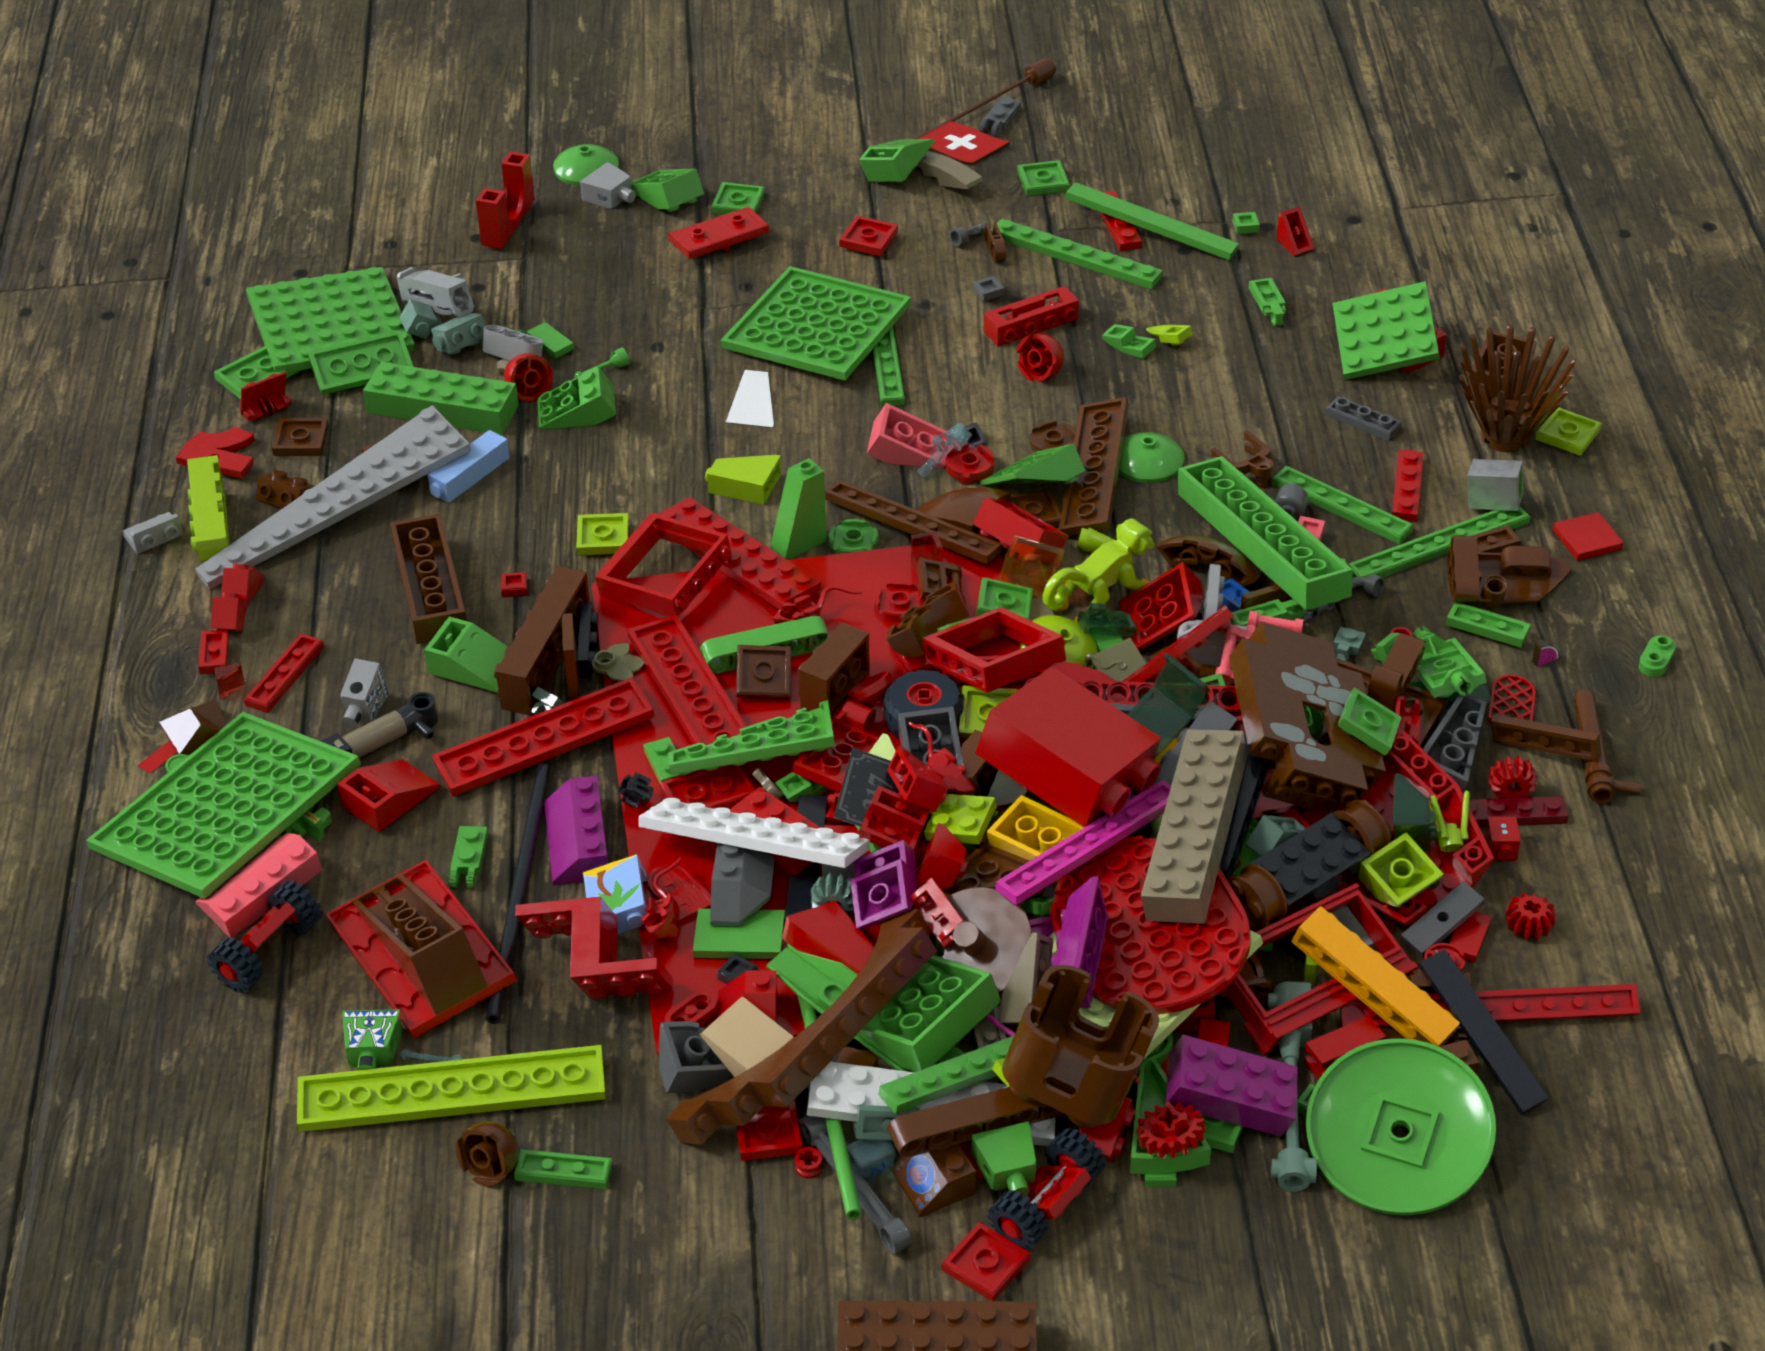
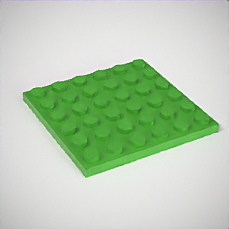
M789 266L721 339V347L775 363L811 371L816 374L846 380L912 305L911 297Z
M371 267L366 270L347 271L333 275L326 274L321 277L302 278L288 282L281 281L276 284L256 285L246 288L247 298L262 340L266 346L267 354L270 357L274 373L285 369H290V372L312 368L308 351L401 330L408 352L415 351L411 334L406 333L399 318L402 313L383 267Z

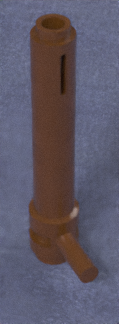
M1588 689L1578 690L1573 697L1578 729L1599 733L1601 757L1598 762L1584 759L1586 767L1584 778L1588 796L1595 803L1605 804L1612 800L1615 791L1639 795L1642 790L1641 784L1613 779L1612 769L1607 763L1595 695Z

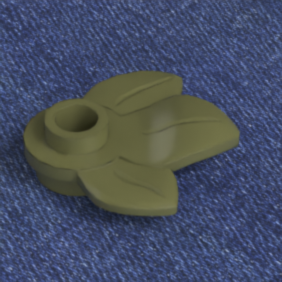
M628 643L615 644L607 650L599 651L592 660L594 671L600 674H607L610 679L620 682L633 677V673L640 671L645 664L640 657L628 654Z

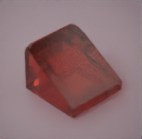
M241 663L214 668L220 699L227 697L245 685Z

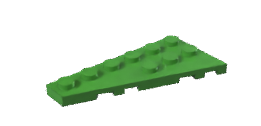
M828 700L820 702V708L809 712L806 708L796 710V714L786 719L785 717L778 716L742 728L739 735L730 738L726 734L717 736V740L709 745L696 743L669 752L668 765L670 775H687L696 770H715L720 766L731 764L739 766L748 761H767L776 756H796L804 751H824L829 747H833L835 742Z

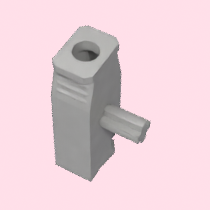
M412 267L398 273L397 282L402 301L408 303L409 299L428 304L434 313L442 315L454 313L457 317H462L473 312L474 304L468 291L467 280L462 278L460 273L449 276L431 270L417 271V269Z

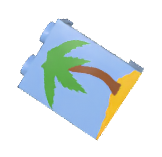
M637 854L583 872L586 898L602 897L618 917V934L646 925L641 921V918L648 913L645 911L646 904L642 882L647 881L648 878L647 872Z

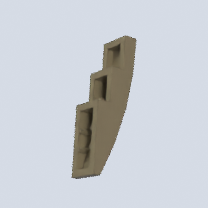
M928 151L916 166L922 169L923 176L936 177L939 186L968 189L983 181L981 175L966 165L935 152Z

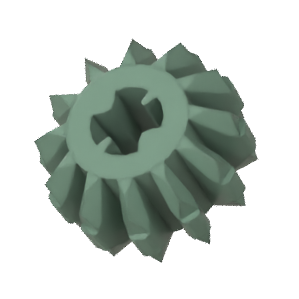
M830 872L826 878L819 876L816 884H813L811 888L812 908L836 901L851 918L854 912L850 881L852 878L844 879L842 873L837 877L833 876Z

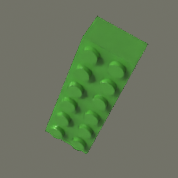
M381 362L363 389L366 412L369 414L411 420L419 415L423 409L433 405L455 428L480 432L491 430L499 435L504 433L519 406L516 383L389 362Z

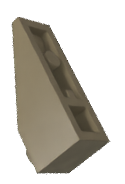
M1040 933L1031 934L1002 992V1001L999 1007L1000 1023L1018 1028L1028 1003L1031 1004L1042 976L1051 967L1053 938Z

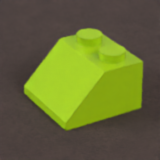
M1406 832L1362 861L1358 879L1377 900L1398 908L1441 879L1444 874Z

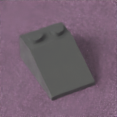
M953 706L898 714L901 747H904L927 765V737L923 730L911 727L909 722L915 725L922 724L931 733L934 753L946 748L956 758V765L964 766Z

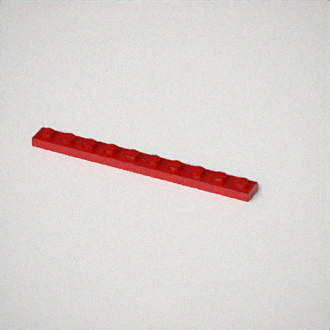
M1637 984L1475 991L1496 1022L1638 1016L1640 1014ZM1437 993L1429 994L1432 1000L1443 1009L1449 1011ZM1360 999L1339 1008L1341 1027L1368 1016L1374 1020L1379 1028L1383 1026L1392 1027Z

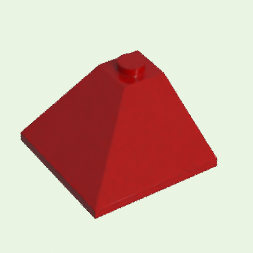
M1183 562L1119 600L1125 638H1131L1138 651L1178 629L1184 622L1191 621L1197 617L1204 598L1201 581Z

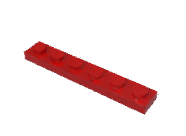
M1225 605L1122 681L1145 682L1150 677L1152 680L1157 679L1166 671L1164 669L1165 666L1171 662L1177 664L1188 655L1186 653L1187 650L1193 646L1196 648L1201 647L1210 639L1208 637L1210 633L1215 630L1221 632L1232 623L1230 619L1234 616Z

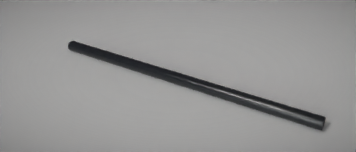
M546 763L538 764L499 949V954L510 968L520 920L515 916L516 905L524 904L551 770L550 766ZM504 986L502 990L490 996L485 1017L487 1022L491 1024L500 1022L507 987Z

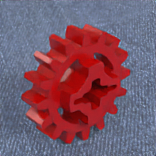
M1169 1101L1162 1108L1154 1105V1112L1145 1111V1118L1138 1119L1139 1127H1136L1138 1141H1140L1142 1149L1147 1148L1149 1155L1158 1152L1159 1158H1163L1166 1154L1176 1158L1177 1153L1181 1152L1187 1155L1189 1147L1197 1149V1141H1204L1203 1133L1206 1132L1204 1119L1200 1110L1194 1111L1193 1105L1184 1108L1181 1101L1176 1106L1171 1105Z

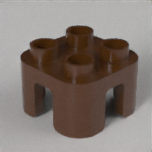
M1056 965L1045 971L1031 1004H1027L1002 1064V1073L1009 1083L1011 1091L1019 1098L1027 1101H1040L1067 1114L1068 1118L1075 1124L1085 1128H1094L1098 1125L1108 1124L1118 1116L1158 1028L1159 1016L1155 1008L1148 1001L1134 993L1126 992L1123 994L1109 1026L1102 1027L1083 1018L1079 1010L1091 984L1092 976L1088 972L1074 966Z

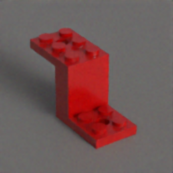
M601 896L516 905L515 916L534 937L548 939L552 935L557 934L571 936L570 978L587 997L601 1000L605 999L607 995L631 997L639 992L661 994L664 990L673 989V977L657 958L617 961L618 917Z

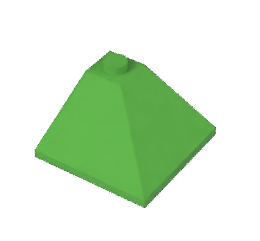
M1073 443L1037 451L980 480V484L1014 485L1064 482L1066 485L1078 480L1077 475L1084 472L1085 468Z

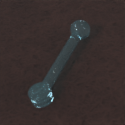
M404 1049L400 1054L401 1058L405 1061L411 1058L436 1062L462 1060L460 1055L444 1057L413 1053L410 1049Z

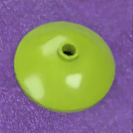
M1046 615L1032 620V622L1064 637L1066 643V661L1064 662L1078 663L1086 666V654L1092 653L1094 655L1098 653L1097 645L1092 635L1076 621L1057 615ZM1020 642L1021 649L1027 647V645Z

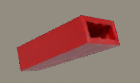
M836 901L786 916L782 935L785 942L798 951L843 963L856 974H859L874 949L871 942L861 930L856 928L855 923Z

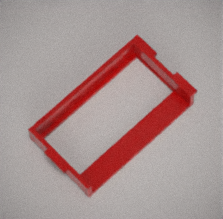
M1357 883L1255 932L1262 937L1263 944L1259 947L1261 948L1298 930L1299 926L1320 906L1329 913L1347 906L1389 964L1403 972L1406 977L1413 975V970L1418 968L1417 964L1409 959L1362 895ZM1240 974L1220 992L1223 998L1226 996L1230 998L1246 1021L1243 1028L1263 1056L1273 1051L1280 1038L1358 999L1335 978L1268 1012L1262 1007Z

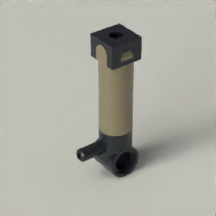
M428 692L415 693L410 696L408 703L342 737L336 733L321 742L361 758L416 729L425 739H431L434 735V731L431 728L438 722L435 698Z

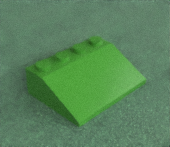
M933 955L864 1026L858 1035L901 1067L918 1072L938 1062L1001 1002L991 973Z

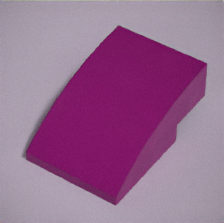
M904 840L860 857L853 862L855 878L850 879L855 922L858 930L865 929L911 910L913 901L910 897L916 891L915 850Z

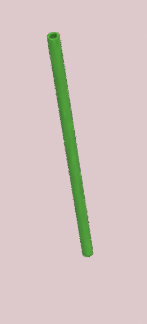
M787 944V948L796 950L791 945ZM798 996L806 1029L818 1018L817 1011ZM825 1118L846 1217L849 1220H856L861 1217L862 1212L842 1123L839 1119Z

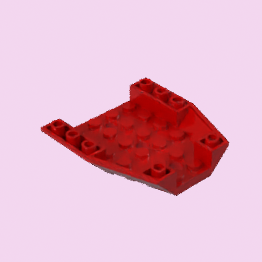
M1402 729L1396 733L1390 751L1386 755L1382 754L1386 772L1371 789L1368 788L1360 800H1366L1390 824L1392 828L1391 842L1407 832L1444 875L1436 881L1439 884L1437 888L1431 890L1424 889L1398 908L1377 900L1358 879L1359 874L1336 889L1341 891L1357 883L1359 885L1358 889L1373 909L1404 925H1412L1463 881L1471 888H1474L1493 862L1494 857L1470 807L1467 825L1469 839L1463 841L1464 846L1458 851H1441L1423 799L1428 798L1433 808L1430 797L1435 795L1444 823H1454L1457 825V828L1461 829L1464 795L1458 783ZM1292 808L1281 817L1294 818L1304 827L1308 828L1329 814L1307 809L1299 815Z

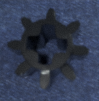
M635 772L634 776L627 775L619 786V793L624 795L621 801L634 808H637L639 804L642 806L646 805L654 791L653 787L649 786L651 779Z

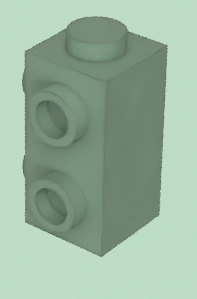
M469 313L432 328L433 344L437 351L454 355L460 353L461 349L466 346L479 344V340L483 339L485 326L482 315Z

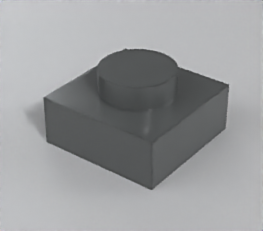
M994 276L973 282V290L983 302L1004 296V287Z

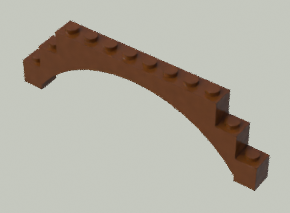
M912 905L910 911L880 922L877 942L862 970L841 996L800 1034L735 1078L692 1099H685L666 1118L681 1143L703 1145L722 1124L745 1126L763 1106L787 1107L937 952L929 938L932 931L920 911Z

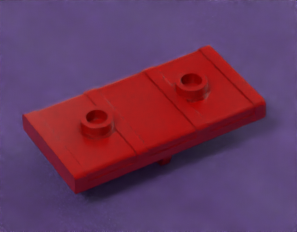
M748 206L677 231L669 232L668 238L688 259H692L721 248L725 253L729 252L730 245L769 233V226Z

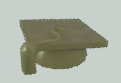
M1131 638L1094 655L1088 653L1085 656L1087 667L1093 663L1097 670L1107 674L1115 681L1124 680L1146 664Z

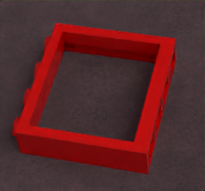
M651 512L596 574L595 579L600 596L668 617L672 615L679 617L698 593L703 590L708 581L716 575L724 562L730 558L732 550L728 534ZM659 539L707 552L671 595L624 581Z
M1002 607L923 637L927 663L986 693L1047 669L1056 662L1066 661V643L1062 635ZM1002 634L1027 645V647L990 662H986L964 651L966 648Z

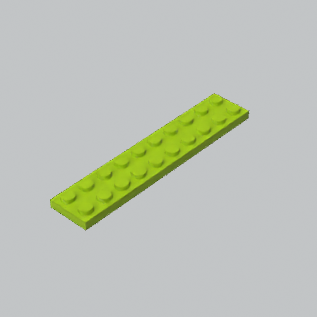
M595 1045L298 1077L297 1093L298 1131L304 1132L604 1100L606 1095L602 1046Z

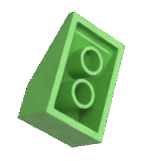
M697 169L658 170L631 182L632 190L636 192L638 197L656 209H667V212L678 210L680 204L696 202V197L704 194Z

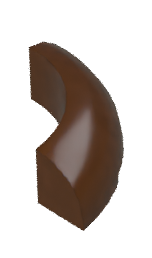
M1177 536L1163 540L1156 547L1171 567L1182 562L1195 565L1199 562L1209 565H1221L1220 575L1224 576L1227 580L1233 579L1242 587L1256 582L1260 575V570L1241 552L1212 538Z
M955 581L926 596V601L919 608L918 606H912L900 616L901 623L898 626H891L887 634V641L895 652L905 657L915 658L925 655L923 637L938 632L937 629L958 622L970 616Z

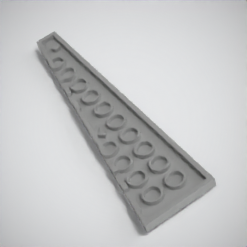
M433 405L423 409L419 415L312 489L306 490L296 500L196 568L197 575L210 590L222 583L224 568H232L233 564H245L253 567L470 452V443Z

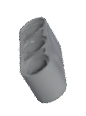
M499 325L484 326L483 351L485 353L511 360L522 353H532L542 357V339Z

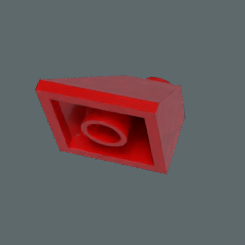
M939 822L918 867L916 891L925 885L930 878H933L942 890L952 887L956 877L962 878L967 868L968 862L964 860L967 849L944 824Z
M776 970L745 971L718 990L717 1018L739 998L744 997L777 1023L778 989Z

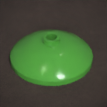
M581 144L570 147L559 154L554 161L553 167L555 175L561 181L580 186L581 180L607 162L619 169V160L615 153L603 146Z
M1139 432L1124 437L1119 474L1129 480L1140 483H1158L1169 480L1178 474V468L1184 466V452L1178 443L1159 433Z

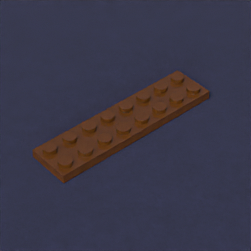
M1127 397L1080 405L1074 445L1085 471L1077 475L1078 480L1066 484L1059 530L1069 536L1079 535L1082 528L1088 529L1090 527L1098 532L1110 529L1129 409Z

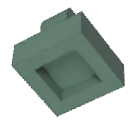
M539 687L532 694L539 701L532 708V712L535 715L541 713L544 709L549 710L564 704L561 699Z

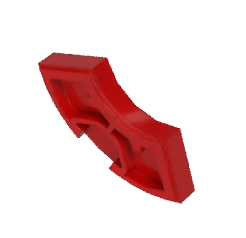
M235 426L221 433L200 431L188 443L235 452L252 444L255 438L254 434Z

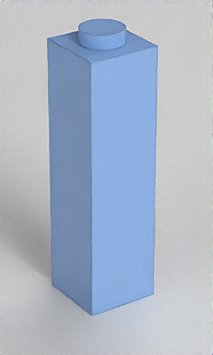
M488 430L470 444V452L428 474L430 493L434 497L450 503L510 458L508 440Z

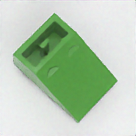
M898 139L870 146L861 156L859 162L868 181L902 182L907 179L910 172L929 151L935 140Z
M599 366L583 372L580 376L564 382L561 386L547 391L537 398L539 428L541 430L592 426L616 415L614 386Z
M448 617L424 649L427 671L429 674L497 692L498 684L497 679L494 677L496 665L501 663L504 658L507 646L474 623Z

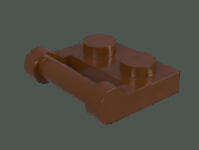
M919 558L917 572L920 599L926 600V596L947 585L946 576L950 583L955 581L962 595L960 581L962 569L960 566Z

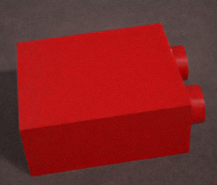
M1053 666L989 711L975 751L976 755L1083 827L1088 826L1103 813L1112 818L1118 815L1129 800L1132 790L1136 789L1140 793L1154 784L1161 771V765L1153 760L1161 741L1160 736Z

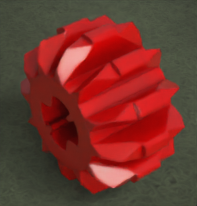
M1507 756L1506 761L1497 760L1496 766L1490 767L1488 782L1496 798L1528 797L1529 792L1535 791L1537 775L1529 760L1523 761L1520 756L1515 759Z
M1523 892L1520 897L1513 896L1505 913L1507 929L1513 930L1515 936L1523 935L1525 940L1533 937L1538 941L1541 936L1548 937L1556 921L1554 904L1548 903L1547 897L1538 898L1536 893L1528 896Z

